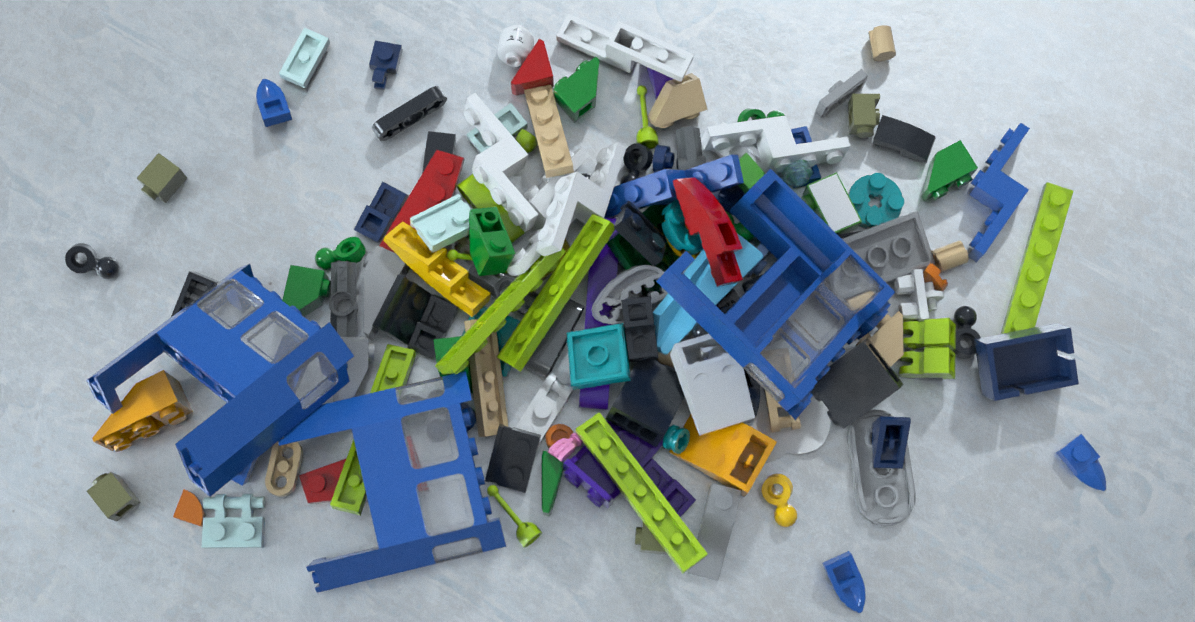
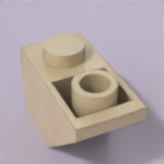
M690 73L684 76L682 82L675 79L666 81L648 114L649 122L655 127L666 128L672 126L676 120L696 118L700 115V112L708 110L700 78Z
M899 311L892 318L888 314L884 316L876 326L879 330L873 336L869 333L866 334L856 344L857 346L869 338L890 367L904 355L903 315Z

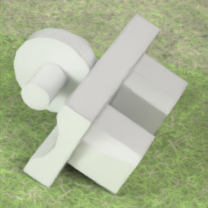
M915 269L910 275L898 277L894 281L897 295L910 294L911 303H900L898 306V311L903 315V321L920 322L929 319L928 311H936V301L944 298L942 291H934L933 282H927L924 285L922 269Z

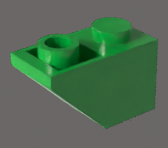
M597 57L590 61H583L576 68L575 73L569 77H562L554 86L553 94L556 103L574 123L596 106L599 76V59Z
M961 140L938 151L930 161L921 195L923 201L932 197L934 200L940 199L949 193V188L955 185L960 188L973 180L971 176L978 167Z
M497 207L470 209V255L478 275L485 276L505 273L516 253Z

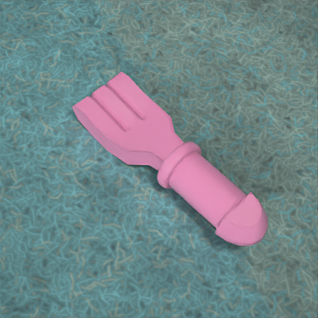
M573 433L569 439L562 438L549 448L548 453L563 462L569 455L575 452L576 447L582 445L583 441L577 433Z

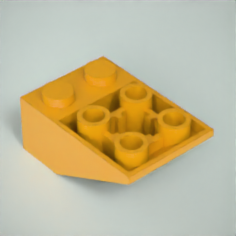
M162 370L137 382L121 401L123 407L108 417L92 439L93 442L111 451H123L132 446V441L141 437H152L159 433V428L167 424L176 425L183 422L187 418L186 415L192 413L193 410L180 382Z
M690 414L683 426L690 433L686 449L680 454L674 453L672 450H669L668 453L724 486L742 490L741 496L745 497L777 441L744 423L699 436L692 414Z

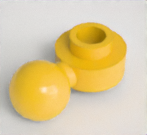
M772 474L762 485V495L768 503L777 506L774 511L776 523L781 527H790L797 520L796 509L787 502L792 495L793 485L785 475ZM774 484H780L783 487V491H777L774 488Z

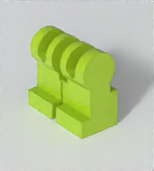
M950 318L903 322V334L913 335L912 337L903 338V348L913 350L925 348L924 352L913 350L903 352L904 355L899 360L912 364L899 367V376L912 379H955V353L952 350L956 348V324Z

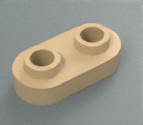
M277 441L273 445L265 477V486L275 496H288L296 488L303 458V448L299 442L279 446ZM287 449H293V456L288 459L285 458L284 452ZM285 477L287 479L286 485L278 487V480Z

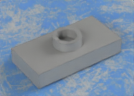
M861 69L845 82L841 80L836 82L829 89V94L819 101L815 111L821 118H824L849 99L853 93L861 90L868 75Z

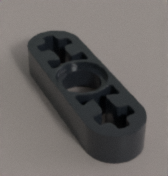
M439 86L431 87L378 119L373 124L372 130L380 141H386L441 108L446 103L447 97Z

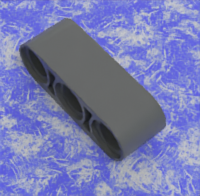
M571 299L567 301L561 313L557 316L545 337L524 366L525 368L545 378L548 376L567 343L566 333L573 332L585 306Z

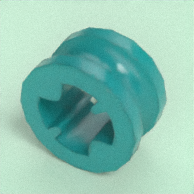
M676 424L671 425L663 438V447L677 454L682 453L690 439L689 430L686 428L680 429Z

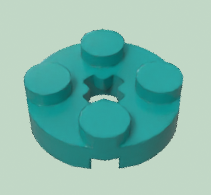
M874 173L859 178L848 192L862 220L859 225L862 228H871L899 217L904 206L901 190L894 181L885 177L882 173ZM869 197L879 198L881 207L878 208L876 205L869 206Z
M677 199L667 205L662 212V215L665 214V222L662 223V229L668 241L679 251L682 249L689 251L690 255H696L701 252L703 247L700 234L690 235L689 230L685 227V218L679 200Z

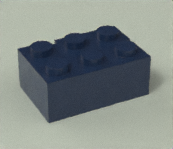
M1055 323L974 339L982 395L993 401L1018 397L1020 393L1028 395L1079 384L1075 358L1057 353V350L1067 354L1074 353L1071 327Z

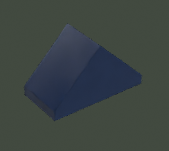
M880 416L872 423L873 468L903 469L911 424L910 417Z

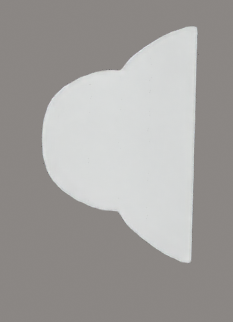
M762 385L759 409L753 428L777 441L765 464L781 458L786 453L804 454L814 451L825 443L830 431L831 419L827 414L828 408L822 401L818 402L813 396L810 398V404L799 415L801 429L791 430V427L780 429V432L771 433L764 387ZM784 408L777 409L779 417L789 416V413Z

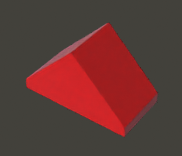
M538 39L511 81L512 94L516 96L525 94L524 90L546 85L554 87L551 65L545 43L541 39Z

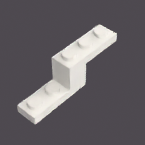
M569 13L556 36V41L592 57H597L599 60L628 73L631 72L635 62L680 82H682L694 57V54L620 21L617 22L611 33Z
M474 93L466 98L463 111L464 117L470 125L478 129L484 142L491 147L475 156L472 167L473 175L479 183L484 184L488 188L493 200L505 208L511 221L526 232L534 227L538 213L508 178L524 168L528 154L477 94Z
M786 116L707 127L701 140L704 151L713 149L715 151H722L728 147L739 145L741 147H748L756 143L765 172H768L770 169L776 170V172H784L790 168L800 166L802 168H809L826 162L828 164H835L843 159L851 147L848 137L796 144Z
M617 142L602 148L596 157L597 164L590 179L576 171L558 180L555 185L556 193L553 201L546 211L547 219L545 225L538 235L539 242L536 252L545 257L561 251L572 216L585 224L592 214L604 218L626 151L625 146Z
M583 147L574 152L569 149L575 171L590 155ZM544 173L541 176L543 182L538 187L536 185L532 186L524 193L523 197L538 213L534 224L538 230L528 238L530 243L525 248L521 247L515 252L516 254L506 270L512 277L525 273L541 256V254L536 252L539 242L538 235L545 225L547 219L546 211L556 193L555 185L561 177L572 173L546 178ZM572 216L570 224L576 219L574 216Z

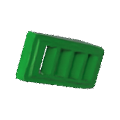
M543 451L542 511L543 515L549 517L554 507L565 460L561 462L547 451Z

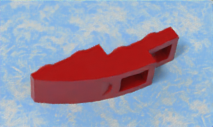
M695 177L673 180L676 197L679 200L685 224L690 235L700 234L702 247L706 253L716 286L730 285L742 281L743 278L734 252L743 248L736 230L721 204L705 185Z

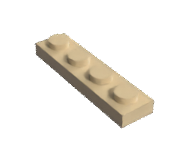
M551 85L524 90L546 178L574 173L573 163Z
M478 319L464 321L465 332H467L469 328ZM492 332L487 337L488 343L482 350L473 353L469 357L479 437L497 435L500 424L508 427L500 359L497 358L499 354L497 332Z

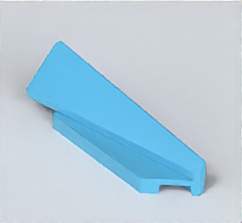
M737 233L743 249L734 252L743 278L763 258V254ZM704 249L684 272L715 305L737 284L716 286ZM669 294L665 296L653 311L658 352L667 355L672 350L674 344L679 343L693 329L696 323Z

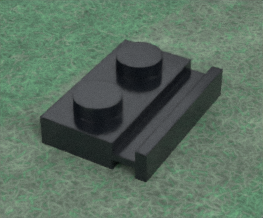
M627 201L620 208L622 211L618 213L614 228L642 256L655 266L663 259L667 239L630 201Z
M397 275L372 326L379 328L401 344L408 345L417 323L422 319L432 294L415 282L408 280L406 276Z
M500 424L485 482L497 483L499 486L526 493L541 435Z

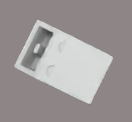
M709 334L674 344L670 357L699 436L755 418L744 369Z

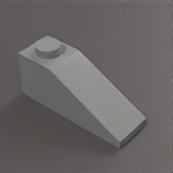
M378 245L373 252L370 251L367 254L363 263V267H365L364 334L371 341L374 340L379 328L372 326L397 275L406 276L410 269L396 253Z
M341 337L354 357L347 362L350 382L333 395V402L353 398L368 370V361H374V344H368V337Z
M714 483L709 487L697 537L698 542L708 555L690 569V574L719 580L742 490Z

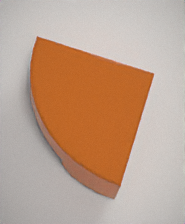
M930 263L923 271L924 283L933 282L934 290L944 292L948 286L947 279L942 280L939 276L941 273L940 269L933 263Z
M184 489L173 517L203 527L205 513L197 496Z

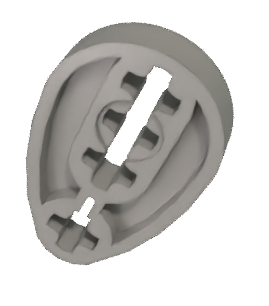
M637 265L620 273L606 285L593 303L591 310L593 317L601 323L624 324L621 300L629 297V291L633 294L640 293L642 285L646 288L654 286L653 280L657 281L664 272L655 266ZM660 287V293L651 291L647 294L651 298L652 312L668 294L662 287ZM603 303L608 306H615L609 311V317L599 313L603 309Z

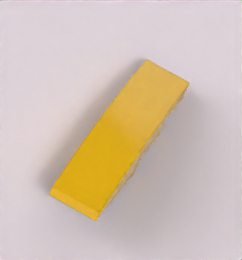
M402 221L384 236V242L405 264L427 284L471 317L490 301L491 293L468 279L469 271L454 261L449 260L446 248L443 247L432 253L417 234V230Z

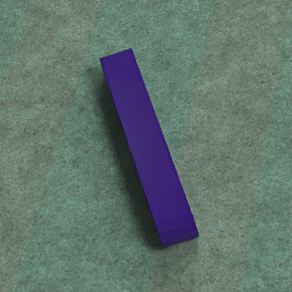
M604 218V219H606V220H608V221H611V222L615 225V222H616V219H617V218ZM615 229V231L613 232V234L611 235V237H612L616 232H618L616 229ZM605 244L589 268L584 330L613 325L595 320L591 311L592 305L600 292L610 281L617 277L618 259L607 244ZM603 303V309L599 313L609 317V311L615 306H608ZM610 384L580 389L579 408L608 410Z

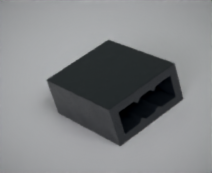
M867 338L830 365V370L820 380H817L818 382L811 393L818 402L822 401L828 408L827 414L835 425L840 424L844 429L899 390L904 384L869 338Z
M657 359L637 361L630 372L631 381H625L605 419L657 447L665 436L685 395L676 371L660 364Z

